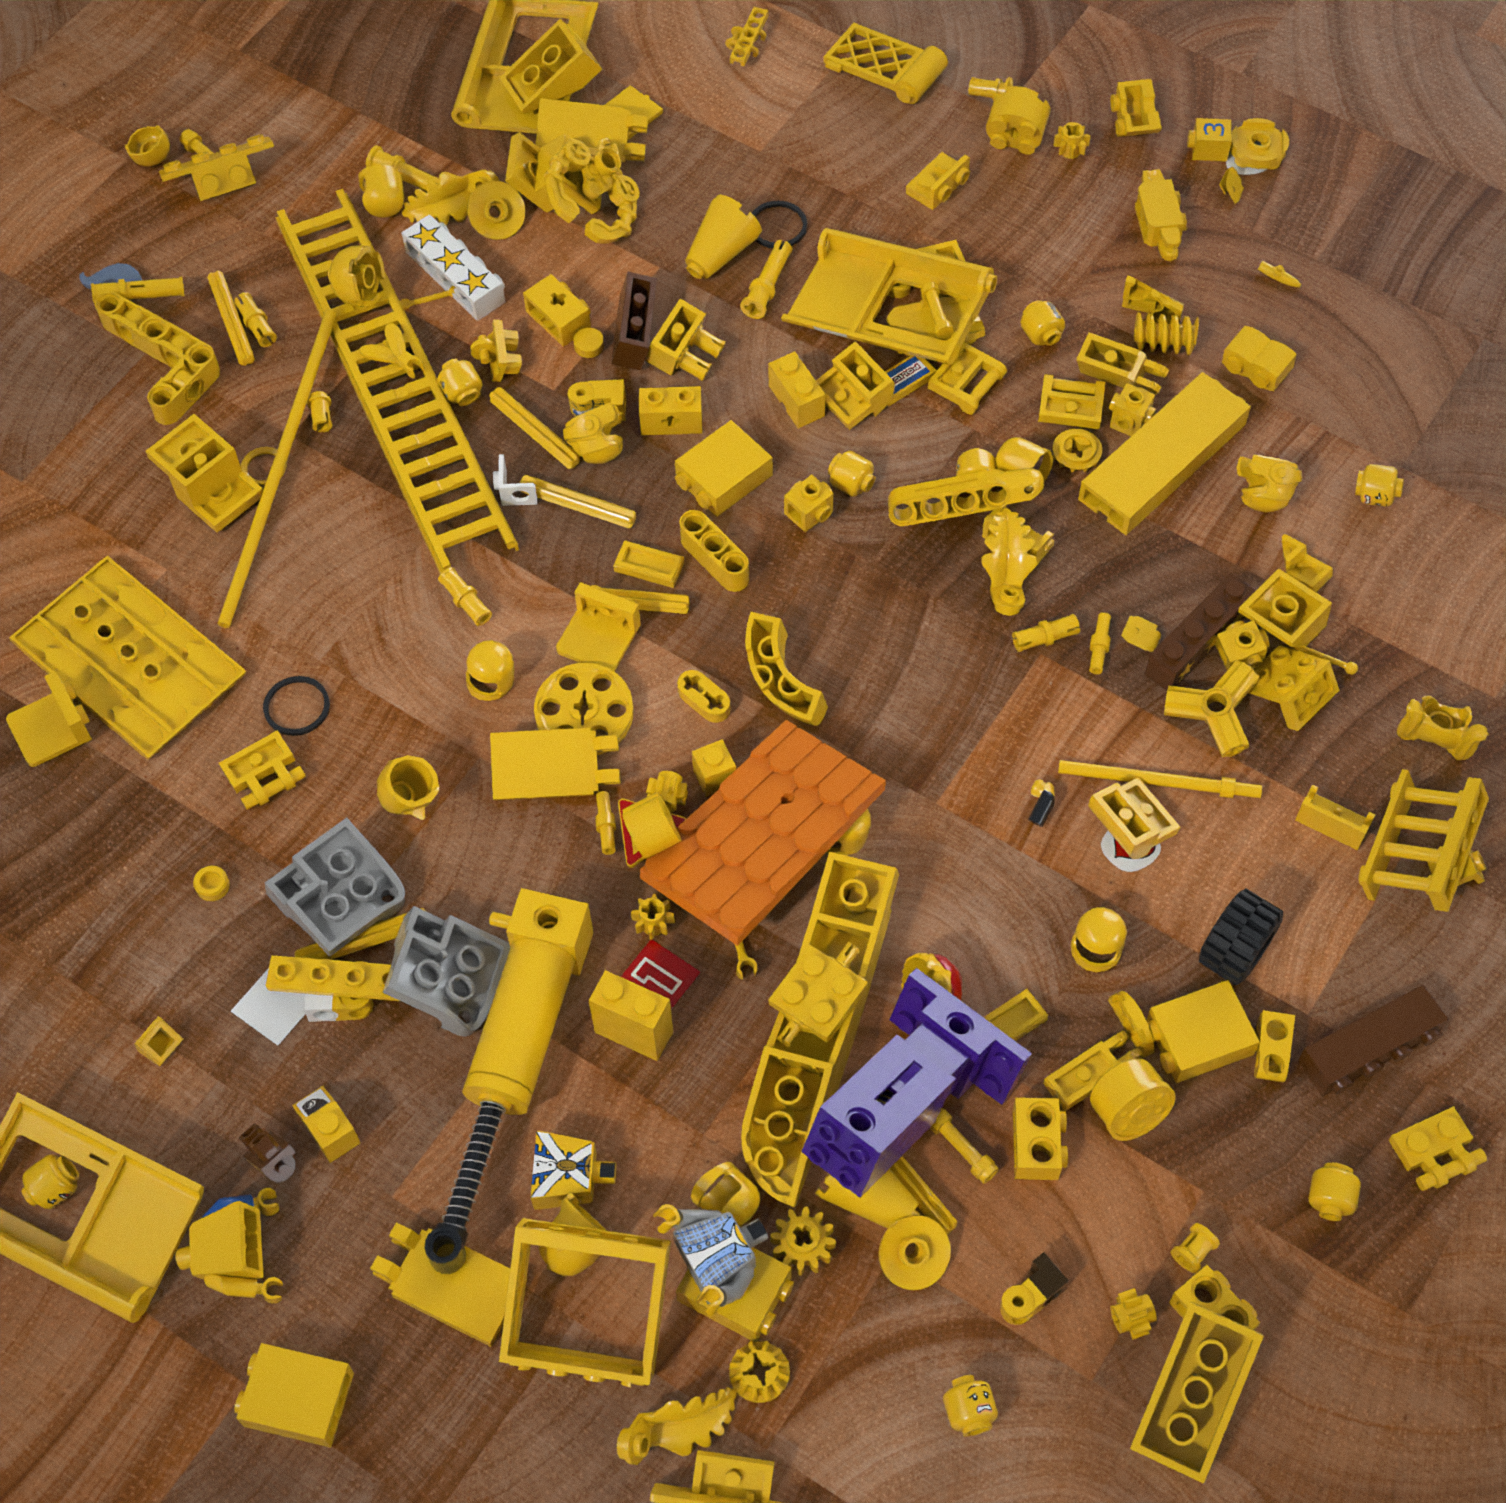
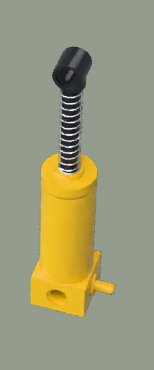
M521 888L512 916L492 912L489 917L490 925L507 929L506 933L510 951L462 1091L468 1100L481 1106L478 1108L479 1115L475 1117L476 1124L472 1126L473 1133L469 1135L471 1140L466 1144L468 1149L463 1153L465 1158L460 1162L462 1167L457 1171L459 1176L454 1180L456 1185L451 1189L453 1194L448 1198L449 1205L445 1207L446 1215L442 1216L443 1223H437L436 1228L429 1233L425 1240L424 1248L430 1264L436 1271L442 1274L457 1272L466 1261L464 1246L468 1232L465 1225L466 1222L470 1221L468 1216L470 1212H473L471 1207L473 1203H476L474 1200L475 1195L479 1194L477 1191L478 1185H482L480 1182L481 1176H485L483 1173L484 1167H488L486 1161L487 1158L491 1157L489 1155L490 1149L494 1148L492 1143L493 1140H496V1131H499V1128H497L498 1124L502 1122L500 1119L501 1115H522L527 1113L571 974L580 976L594 933L588 903ZM451 1244L455 1246L449 1256H437V1251L442 1245Z

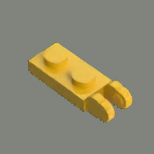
M1120 1031L1105 1042L1100 1041L1044 1079L1043 1084L1054 1098H1059V1105L1064 1111H1067L1091 1095L1097 1079L1111 1065L1129 1059H1140L1143 1056L1139 1048L1129 1051L1118 1060L1113 1056L1112 1052L1122 1047L1129 1039L1125 1031Z

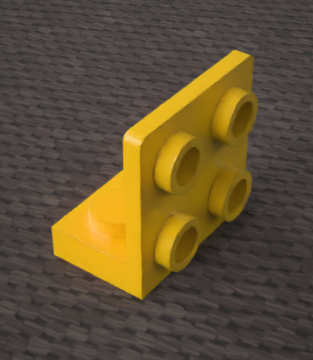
M1278 646L1263 660L1261 665L1254 669V672L1259 676V680L1248 693L1279 703L1287 727L1299 731L1340 690L1329 660L1284 646Z

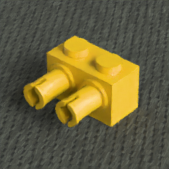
M679 299L652 340L645 361L670 376L675 369L681 368L700 379V381H703L712 364L690 353L689 347L695 345L717 359L726 341H722L703 329L704 326L702 324L706 313Z

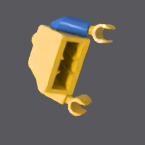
M264 1188L257 1197L247 1194L224 1197L217 1200L203 1215V1218L193 1222L189 1227L190 1245L179 1248L176 1251L175 1258L178 1267L182 1270L191 1269L194 1277L203 1279L208 1288L224 1295L255 1298L256 1294L263 1295L268 1303L280 1302L282 1296L267 1294V1289L270 1286H283L279 1278L271 1277L266 1279L264 1283H257V1279L263 1278L260 1212L263 1215L272 1216L279 1211L278 1203H263L265 1200L277 1197L275 1190Z

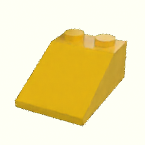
M559 19L499 78L520 110L526 114L539 108L540 98L558 100L581 90L602 70V67L580 36L562 19Z

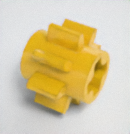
M1070 122L1065 124L1064 127H1058V134L1054 136L1053 146L1059 147V155L1073 159L1080 154L1085 155L1091 135L1084 134L1085 126L1076 122Z
M661 771L658 773L657 779L649 778L646 789L647 797L655 792H659L669 811L674 812L677 804L685 806L688 784L682 783L683 778L678 773Z
M656 894L645 900L639 898V910L631 911L632 920L638 921L635 924L636 933L644 931L649 935L650 940H653L655 935L661 933L667 935V923L675 922L674 913L668 912L670 910V901L665 900L662 902L657 899ZM654 914H655V918H654V919H650V918H651V915H654Z
M1135 1288L1118 1293L1116 1298L1117 1304L1110 1306L1112 1319L1118 1332L1121 1334L1129 1331L1132 1339L1150 1334L1149 1330H1152L1150 1323L1157 1321L1156 1311L1150 1297L1147 1294L1138 1296Z

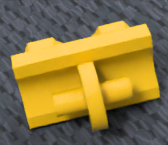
M493 319L492 333L487 337L485 335L478 336V340L472 343L470 350L472 357L481 360L482 364L490 363L492 381L501 382L504 374L519 373L522 360L520 354L506 353V350L516 351L519 341L518 331L503 329L502 320Z

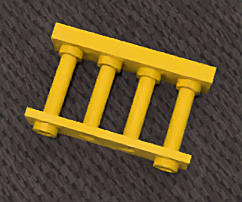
M1402 769L1398 781L1392 784L1390 791L1391 799L1366 865H1362L1360 868L1359 884L1362 885L1367 899L1375 901L1380 885L1426 891L1435 910L1449 912L1489 797L1480 778L1468 777L1464 790H1460L1459 793L1415 788L1409 770ZM1412 801L1457 807L1454 817L1448 821L1407 816ZM1401 829L1447 835L1444 845L1438 849L1396 843ZM1391 857L1436 863L1433 875H1429L1428 878L1386 872Z

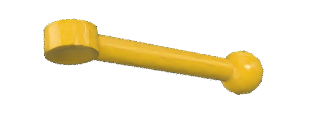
M451 286L449 291L414 300L405 298L400 300V303L405 310L413 305L448 296L453 297L452 293H454L455 287Z
M1306 646L1292 647L1294 650L1329 660L1331 664L1344 668L1348 674L1352 675L1358 671V666L1354 662L1346 663Z

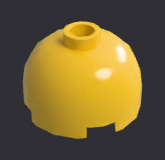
M363 245L350 246L338 252L328 270V279L335 295L344 303L359 307H371L381 297L382 293H377L379 279L384 280L385 273L380 253L372 251L371 246Z

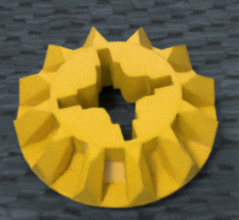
M1066 430L1060 433L1053 442V459L1059 462L1060 468H1070L1072 473L1075 470L1086 472L1088 468L1096 467L1102 456L1100 440L1087 430ZM1072 445H1074V447L1077 448L1078 451H1082L1081 457L1077 456L1076 453H1071L1073 447Z
M767 1340L763 1342L750 1341L747 1345L737 1349L730 1362L729 1376L731 1384L735 1391L748 1401L755 1403L771 1401L777 1398L788 1384L790 1377L789 1361L781 1348L770 1344ZM754 1357H757L762 1366L769 1365L771 1367V1370L765 1372L764 1386H762L761 1380L758 1379L757 1375L750 1376L748 1374L749 1371L754 1369Z

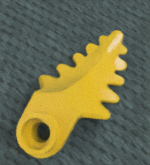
M479 170L464 176L442 172L439 175V185L428 180L425 182L427 193L421 189H416L414 193L417 198L412 195L408 197L409 203L404 202L405 208L402 210V215L409 218L411 223L415 219L418 222L429 214L434 219L437 217L439 222H443L445 225L448 224L450 215L457 222H462L467 216V204L472 192L482 183L499 181V179L490 170Z
M1004 508L1001 512H996V516L992 517L994 524L989 525V530L995 537L985 538V544L992 553L983 555L981 563L991 578L990 593L995 604V610L1000 614L1012 616L1018 614L1025 605V596L1022 589L1023 581L1037 566V558L1027 554V552L1035 546L1036 541L1032 538H1024L1031 531L1029 525L1022 526L1025 523V519L1023 517L1017 518L1019 516L1017 512H1011L1010 509Z
M726 1387L725 1390L720 1389L717 1395L716 1393H710L703 1403L701 1398L696 1396L690 1399L684 1407H682L679 1401L673 1400L668 1401L654 1412L638 1413L630 1427L623 1428L618 1435L617 1454L619 1458L626 1460L630 1465H638L647 1456L650 1447L653 1446L663 1447L680 1456H688L692 1453V1443L708 1448L712 1444L710 1431L718 1436H722L725 1432L722 1422L729 1424L732 1420L729 1410L734 1411L735 1389Z

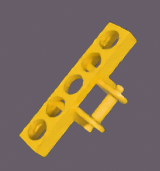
M753 7L744 28L739 26L732 27L731 33L733 36L725 41L726 47L733 50L730 55L731 64L739 62L744 67L751 52H753V57L758 56L759 50L753 44L757 41L759 35L762 41H765L767 37L766 32L762 29L768 18V10ZM758 13L763 15L761 18H756ZM753 23H757L759 25L756 28L751 27Z

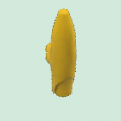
M1262 261L1257 269L1285 285L1300 288L1302 285L1294 276L1285 272L1282 265L1273 266Z

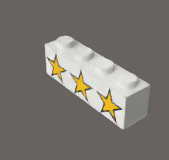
M429 214L401 232L406 253L446 291H449V288L454 286L453 298L477 321L505 303L503 290L505 285L501 277L496 273L492 274L480 257H474L462 240H456L443 222L438 223Z

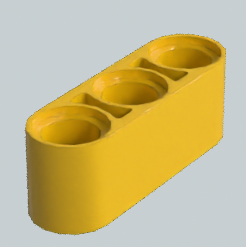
M698 510L685 512L679 520L683 547L725 589L732 592L745 589L749 583V562L747 556L703 512Z

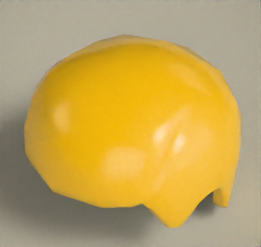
M159 125L155 127L147 126L136 130L130 136L125 148L129 157L135 163L151 167L160 164L167 158L170 142L168 136Z

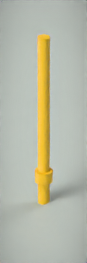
M1064 760L1059 761L1058 773L1124 782H1130L1139 778L1143 784L1219 793V797L1233 798L1234 795L1261 798L1262 785L1236 782L1235 778L1221 777V780Z

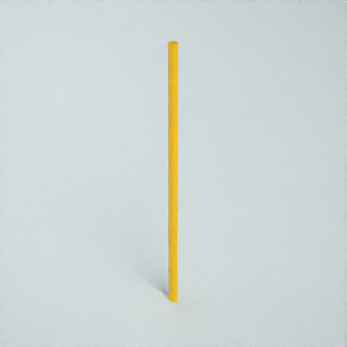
M326 310L217 623L220 627L230 628L337 316L333 310Z

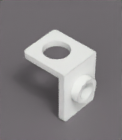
M499 454V471H493L494 490H499L502 506L537 504V493L534 483L507 484L504 454ZM516 491H525L529 493V495L527 497L518 498L513 496L512 493Z

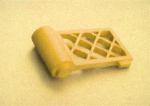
M854 22L823 56L826 68L838 73L842 70L893 90L900 101L908 104H915L948 66V59L945 53L935 46H928L924 50ZM855 34L866 38V40L851 43V39ZM885 45L889 49L875 52L873 47ZM865 48L870 50V53L857 56L854 53L856 50ZM850 52L851 57L843 59L836 57L838 54ZM904 54L912 56L910 59L898 61L897 56ZM892 57L894 61L882 65L878 64V60ZM870 61L874 63L873 67L868 68L858 66V64ZM897 70V74L893 79L882 75V73Z

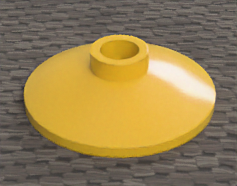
M488 181L479 185L470 195L467 204V214L471 225L480 235L492 240H503L513 236L521 228L525 219V205L519 192L509 184L502 181ZM490 208H496L499 211V216L492 217L489 212Z
M909 1215L894 1222L886 1230L879 1246V1262L883 1273L893 1284L906 1290L924 1289L938 1281L947 1269L951 1255L950 1241L943 1227L933 1219L923 1215ZM914 1243V1253L906 1255L905 1250L907 1246Z

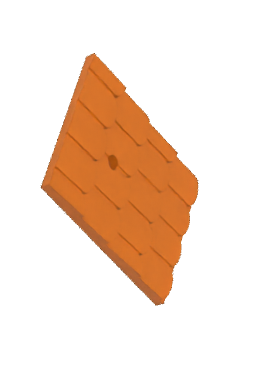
M785 720L751 751V756L720 784V788L677 827L681 842L646 860L645 865L640 869V879L738 946L885 791L886 780L875 773L872 774V771L852 759H848L844 754L826 743H822L821 740L803 729L797 728L790 721Z

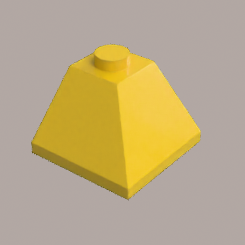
M1278 568L1239 607L1238 612L1251 621L1254 620L1257 625L1289 646L1298 647L1307 646L1327 626L1332 602Z

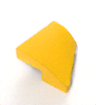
M1127 275L1122 297V307L1152 313L1155 322L1160 314H1165L1167 323H1169L1172 315H1177L1180 323L1184 303Z

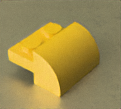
M856 341L832 359L834 366L816 380L825 393V405L849 430L871 413L876 417L887 406L895 389L894 381Z
M1139 778L1122 786L1117 782L1093 794L1088 803L1091 811L1132 859H1139L1148 855L1152 847L1175 836L1180 829L1179 824Z

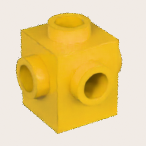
M1126 383L1121 394L1116 392L1111 400L1109 410L1113 411L1110 428L1132 436L1156 414L1157 409L1153 407L1155 394L1148 392L1144 388Z
M810 475L804 481L796 482L790 491L784 495V514L804 532H807L817 523H822L831 516L833 512V491L827 483L820 482L815 476Z
M1252 620L1247 623L1238 621L1229 625L1226 631L1217 634L1215 646L1226 670L1236 660L1244 662L1254 669L1262 664L1270 643L1263 628L1258 629L1255 621Z

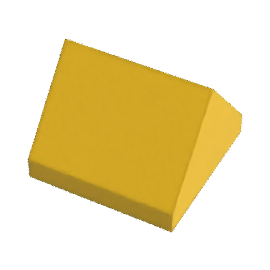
M158 1016L134 1044L138 1052L156 1065L161 1066L182 1042L183 1038Z

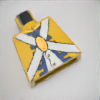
M536 1131L531 1201L534 1209L541 1210L560 1207L562 1200L569 1192L579 1199V1204L591 1203L594 1196V1183L615 1184L616 1162L596 1161L594 1142Z

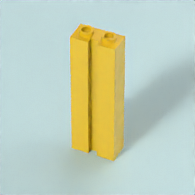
M1202 372L1081 481L1078 500L1096 514L1101 511L1107 516L1108 523L1124 535H1127L1246 425L1251 406L1243 398L1234 395L1223 387L1218 380L1212 379Z

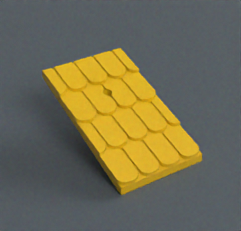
M108 555L9 637L10 641L43 671L45 670L48 674L57 671L62 682L69 679L77 699L147 760L161 751L168 742L183 731L194 719L208 709L246 674L244 668ZM106 632L110 635L107 637H102L99 634Z

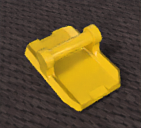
M929 282L920 289L923 297L921 301L894 307L886 319L890 327L940 340H948L951 338L969 301L949 295L938 297L940 293L938 285L934 282ZM979 314L964 340L967 344L974 343L978 338L985 336V328Z

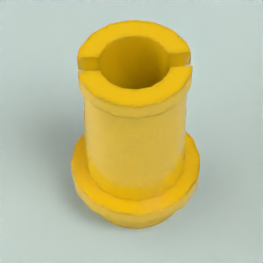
M323 391L311 393L307 401V406L311 409L312 428L314 431L318 429V432H327L332 428L329 410L332 402L327 393Z

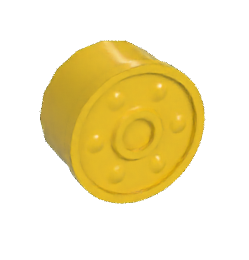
M1129 1059L1111 1065L1099 1076L1092 1089L1090 1102L1105 1123L1111 1136L1119 1141H1128L1143 1136L1158 1126L1172 1110L1176 1096L1170 1085L1163 1081L1148 1061L1144 1059Z

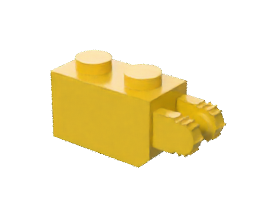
M1090 332L1076 359L1082 374L1122 388L1128 383L1144 388L1156 395L1161 387L1156 382L1143 378L1145 373L1165 378L1169 372L1165 366L1148 360L1146 354L1142 351Z

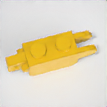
M1160 169L1146 170L1142 173V184L1138 187V196L1135 203L1144 243L1151 247L1158 246L1162 259L1171 262L1178 257V247L1181 244L1182 232L1187 229L1186 214L1180 211V193L1175 191L1172 179L1165 180Z

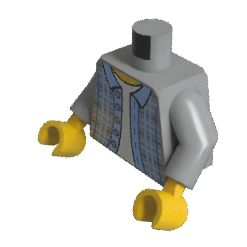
M670 1204L662 1205L653 1214V1217H662L666 1222H663L657 1229L661 1234L667 1233L672 1227L676 1229L672 1232L674 1244L701 1291L696 1301L698 1303L701 1300H705L707 1304L711 1303L706 1314L713 1316L719 1307L741 1299L754 1277V1268L756 1267V1257L751 1248L768 1239L767 1232L761 1221L756 1219L739 1228L730 1212L722 1214L718 1210H677Z

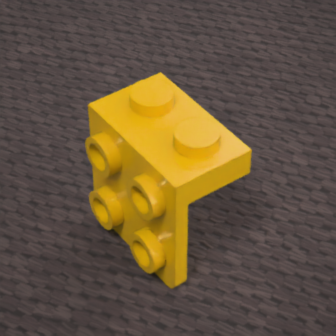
M580 582L574 592L577 610L556 645L557 653L579 663L600 664L615 672L641 625L639 604L628 597H618L610 594L597 585L590 586Z
M57 671L44 676L52 694L8 714L6 717V721L20 750L31 767H36L92 740L85 727V724L89 723L90 720L83 706L80 704L75 707L72 699L77 698V695L69 679L62 682Z

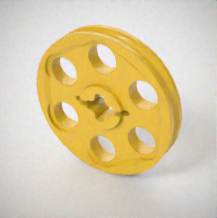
M575 663L558 669L542 683L536 694L534 715L538 730L591 728V731L601 729L606 731L608 736L617 735L620 743L630 730L634 708L631 692L625 681L616 672L600 664ZM572 677L579 683L573 690H564L560 686L562 680ZM600 678L608 679L611 682L610 688L605 691L594 689L593 684ZM586 694V703L589 710L584 715V725L582 726L579 710L584 705V695ZM553 702L560 706L559 712L555 715L549 716L542 712V708L547 703ZM614 704H620L626 708V712L620 717H612L608 714V709ZM597 752V756L606 752Z

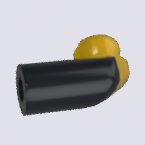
M1038 779L1030 790L1034 797H1038V800L1028 820L1037 826L1043 827L1054 807L1055 791L1054 786L1050 782L1045 783L1043 780Z

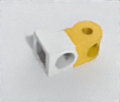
M305 994L304 1011L309 1022L360 1020L369 1016L374 1007L373 999Z

